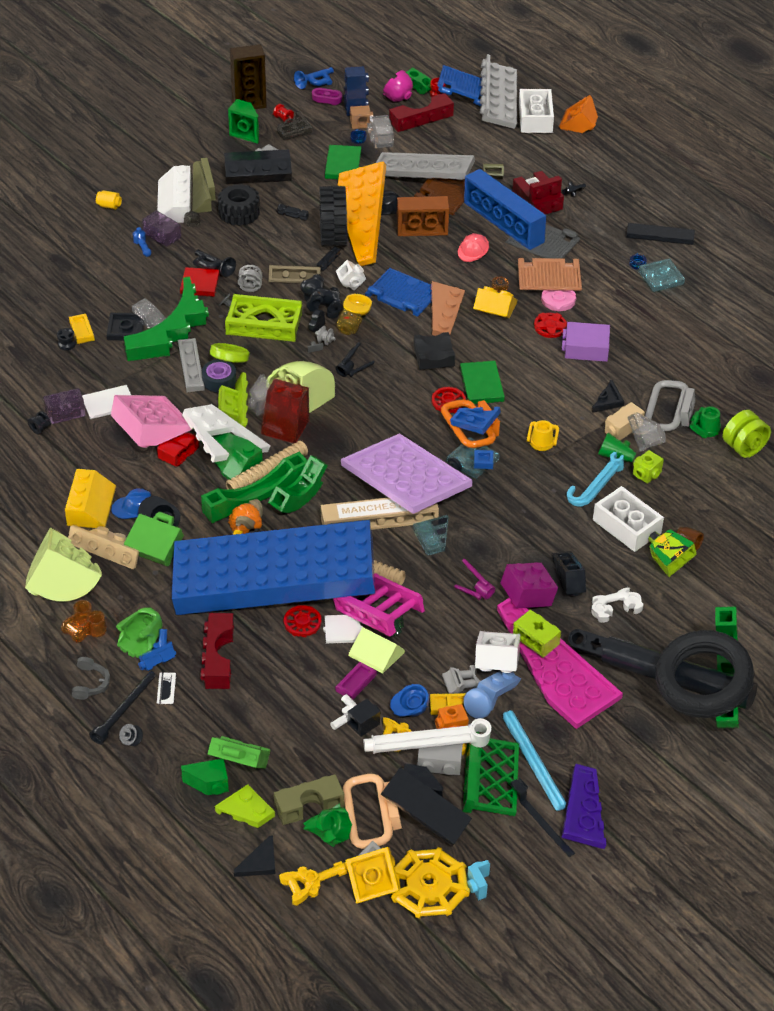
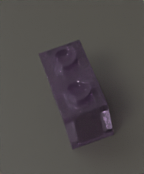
M157 210L142 219L145 234L166 247L181 238L180 224Z
M79 388L43 396L45 413L50 418L51 424L86 416L84 399Z

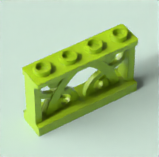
M233 294L229 313L225 320L226 335L295 342L302 316V301ZM259 313H270L275 318L264 321L258 320L254 316Z

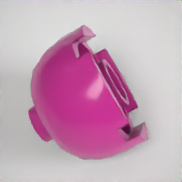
M404 70L396 73L397 77L395 79L391 78L383 89V95L394 102H400L404 99L408 100L412 95L413 82L411 77Z

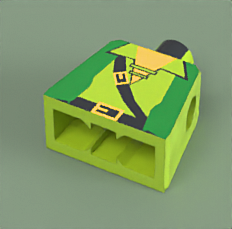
M667 530L663 535L655 531L648 538L652 543L649 547L653 559L668 577L697 555L694 543L672 530Z

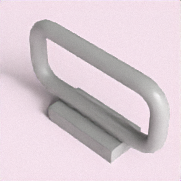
M663 380L656 383L644 417L645 426L655 431L675 430L680 422L682 426H689L695 406V389L688 388L687 384L681 381ZM664 387L681 389L673 422L670 424L652 423L651 419L660 389Z

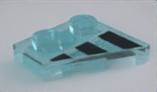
M448 515L413 524V530L427 556L445 551Z

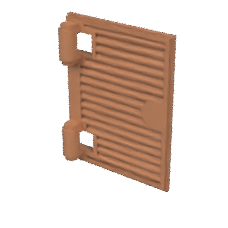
M524 258L518 259L520 290H582L579 259H573V263H565V259L532 258V262H524Z

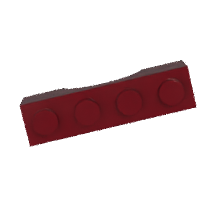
M446 93L431 97V103L424 108L413 109L404 105L389 109V123L397 132L452 117L454 114V102Z
M209 613V619L204 623V633H207V637H203V649H206V652H202V665H205V668H201V681H205V689H230V660L219 655L218 650L225 644L233 642V613Z

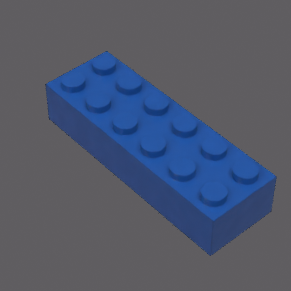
M481 169L465 176L464 203L521 243L528 250L545 243L546 215Z

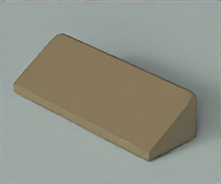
M269 265L268 282L301 283L315 274H321V267Z

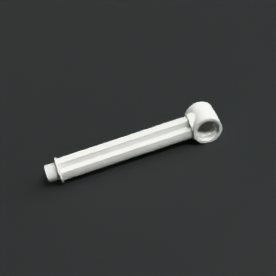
M478 718L468 726L372 735L369 739H363L364 751H373V754L463 743H470L475 747L481 748L489 743L491 725L487 720Z

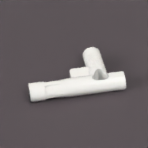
M347 694L341 699L346 704V707L342 709L344 715L330 723L334 730L347 722V711L357 705Z

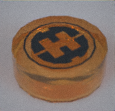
M493 278L492 288L500 292L501 290L506 291L508 289L509 281L507 278Z

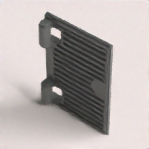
M546 224L545 243L531 250H528L512 237H509L505 243L542 258L563 259L580 241V237H578L577 232L564 228L562 231ZM567 236H569V237L572 238V240H571L570 242H568V241H566V240H564V239H565Z

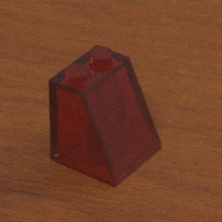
M274 378L267 390L261 434L296 443L309 422V387Z

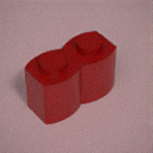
M186 432L159 444L157 447L158 458L175 467L181 465L188 456H191L198 449L199 441L196 435Z

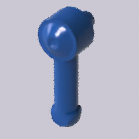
M138 227L133 232V241L140 245L143 255L149 257L151 250L145 242V231Z

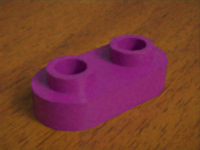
M315 88L312 90V99L317 103L338 105L342 102V93L338 90Z

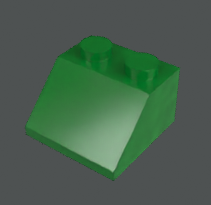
M236 99L228 109L229 135L258 144V114L252 103Z

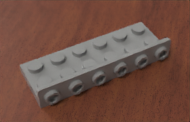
M487 54L486 59H483L481 63L482 79L480 86L482 88L480 95L482 96L480 104L482 105L480 114H482V121L515 129L517 124V69L491 63L490 55Z

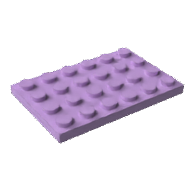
M400 433L341 459V466L413 514L472 487V479Z

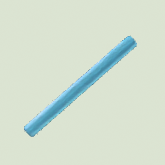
M511 710L504 712L503 720L516 742L519 743L522 753L553 807L557 811L565 809L566 802L514 712Z

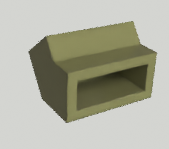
M483 164V171L491 177L503 178V164ZM485 169H501V171H499V170H485Z

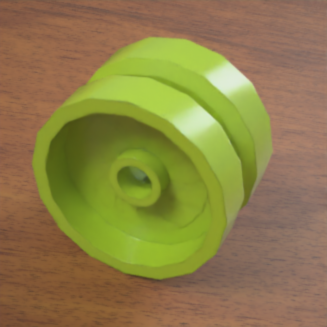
M743 410L728 422L722 437L740 456L748 458L757 454L766 445L771 435V428L759 419L753 411Z

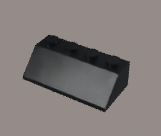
M289 149L224 153L226 184L292 180Z

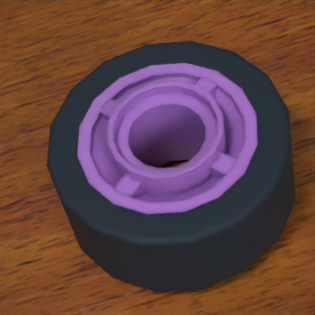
M213 360L205 364L202 368V381L205 388L213 392H219L221 385L233 388L236 384L235 366L231 362L223 360Z

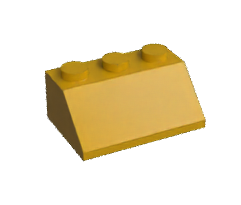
M76 469L65 508L67 526L106 527L116 485L96 470Z

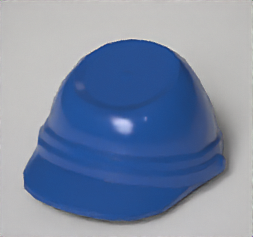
M408 685L393 696L390 707L394 714L398 716H419L426 711L430 696L422 685Z

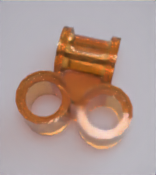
M87 600L77 601L73 606L74 615L67 618L61 626V631L72 636L73 641L76 643L83 641L88 635L101 637L107 631L104 613L97 610L92 611L91 603Z

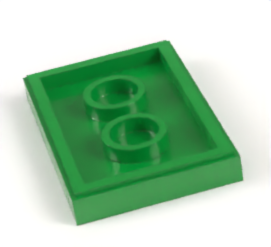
M329 145L325 179H339V173L359 168L361 146Z
M496 361L460 363L467 400L474 404H478L479 401L483 400L486 403L504 402L505 396Z

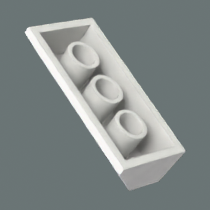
M173 166L158 180L157 223L191 222L190 166Z

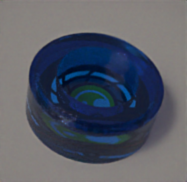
M360 129L352 131L351 141L357 144L364 143L366 141V132Z
M635 254L630 257L629 265L633 269H644L647 259L641 254Z

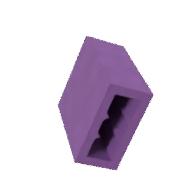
M567 322V329H563L562 338L566 339V341H562V351H565V358L607 362L610 325Z

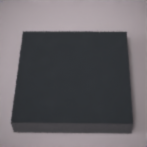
M110 312L106 335L107 340L124 341V336L143 332L146 319L145 313Z

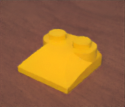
M389 847L346 859L357 904L400 891L394 867L395 859L391 855Z

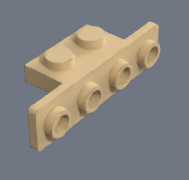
M75 525L70 527L68 538L72 540L71 543L75 547L83 548L85 551L128 568H136L139 550L124 545L126 540L124 534L110 532L108 528L102 526L91 531Z

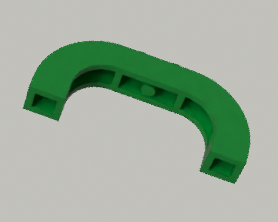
M715 607L716 631L730 635L738 641L736 607ZM717 654V670L734 675L735 670L732 664L726 658ZM739 707L724 715L717 716V728H739Z

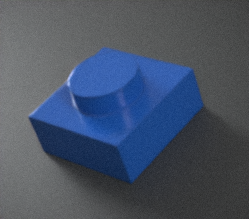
M474 450V469H493V451Z

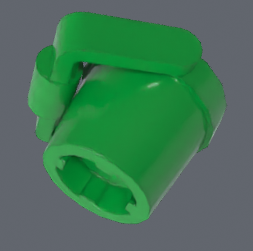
M701 407L698 411H695L690 424V428L702 438L714 437L720 433V411L717 408Z

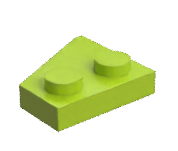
M249 785L241 788L215 806L216 813L221 815L224 812L232 815L234 820L246 822L248 825L259 828L275 817V811Z

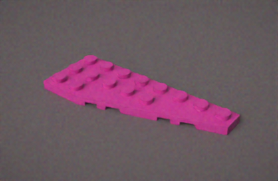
M510 598L497 605V611L509 633L513 634L514 622L529 610L527 608H516ZM561 638L560 644L544 658L520 641V653L547 703L575 729L622 699L623 693Z

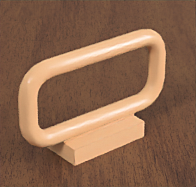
M376 774L355 776L347 780L343 785L344 805L352 823L349 837L351 843L360 849H365L372 841L378 846L384 845L390 841L393 830L402 829L398 807L381 795L389 782H384ZM373 782L377 787L384 834L378 838L361 840L358 837L351 789L358 784Z

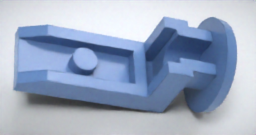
M501 671L487 677L478 683L477 688H473L465 694V710L473 718L487 717L493 710L497 697L515 688L521 678L516 676L514 672L504 673Z

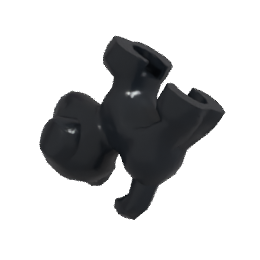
M315 274L300 283V288L304 293V299L307 301L306 306L309 311L314 312L316 309H319V305H323L328 308V318H337L343 305L338 288H324V278L321 274Z

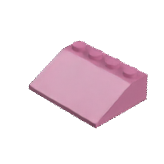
M114 395L111 416L140 447L157 446L191 430L182 413L165 396Z

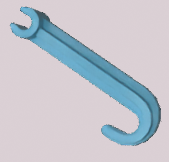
M613 452L610 455V462L580 497L572 496L575 492V486H571L567 491L569 503L574 506L589 504L616 472L623 470L624 455L617 459V453Z

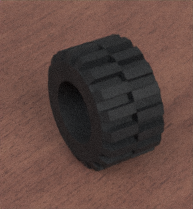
M234 184L233 186L223 188L222 192H219L218 210L222 221H225L227 224L231 223V225L242 226L258 219L260 215V197L255 188L244 184Z

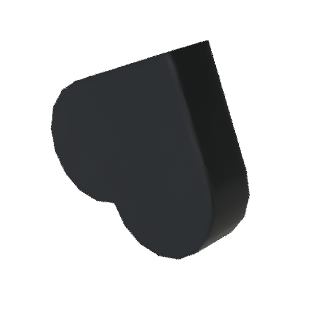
M319 309L313 312L312 320L309 323V330L314 333L326 324L324 311Z

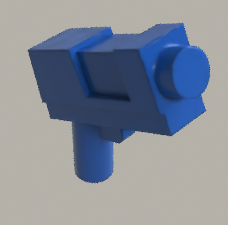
M159 629V642L153 644L154 649L139 656L141 662L138 663V666L141 670L148 671L153 666L175 657L176 651L173 649L172 641L167 642V629Z

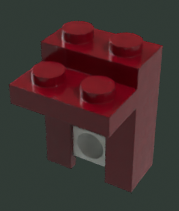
M543 171L533 173L534 178L525 180L522 176L513 179L512 192L545 215L563 209L564 195L561 193L562 178L560 176L548 178Z

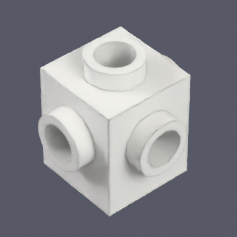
M346 260L336 270L340 282L346 288L350 287L356 290L366 280L363 273L364 269L359 264L355 265L349 260Z

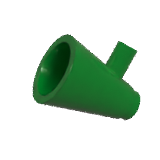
M608 432L598 455L610 458V455L616 452L617 459L624 455V461L632 462L637 452H634L629 447V441L625 440L622 442Z

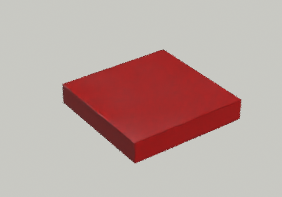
M185 267L183 277H190L191 283H195L196 294L194 295L215 297L220 271L216 269ZM183 279L180 287V294H183Z

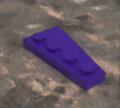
M579 764L574 766L562 838L605 849L606 838H604L602 808L598 796L599 785L597 771L594 768Z

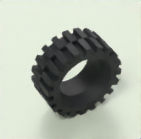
M320 186L321 246H346L345 186Z

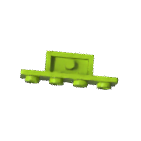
M244 372L236 381L235 390L221 385L218 409L243 427H246L248 418H246L248 410L246 405L248 397L246 388L248 381Z

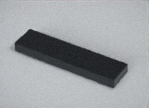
M628 223L626 238L693 245L695 230Z

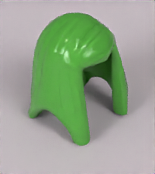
M142 608L119 622L116 626L120 631L117 646L124 653L128 652L129 656H136V658L152 650L153 644L159 637V629L163 627L160 614L152 608Z

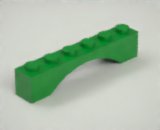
M300 452L283 458L270 473L250 485L237 489L217 488L201 496L202 512L211 523H214L231 515L232 510L242 504L249 503V501L254 499L262 501L272 496L276 486L286 487L292 484L300 476L308 460Z

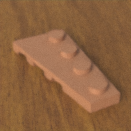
M432 281V335L436 336L443 332H449L451 335L465 290Z

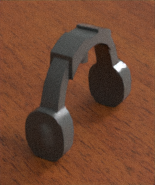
M89 657L78 658L77 667L79 669L99 671L104 678H99V682L103 683L98 688L74 687L72 689V697L85 700L89 696L105 692L109 687L110 681L108 669L94 663V660Z

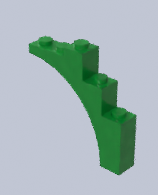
M183 277L184 289L182 298L170 316L151 329L124 336L127 361L170 356L169 348H172V342L188 339V333L191 332L190 327L206 325V317H209L208 307H204L203 300H198L197 295L194 296L196 294L195 283H191L190 277Z

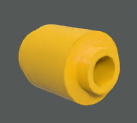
M103 190L102 192L99 191L96 195V204L100 205V207L117 209L118 206H121L122 198L119 193Z

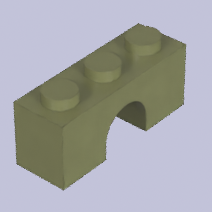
M336 774L274 792V806L282 825L303 820V805L309 802L319 804L322 810L331 809L339 803L340 807L343 808L344 792Z

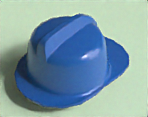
M140 488L131 490L126 497L114 502L111 509L113 515L121 519L138 517L140 503L145 498L150 497L151 492Z

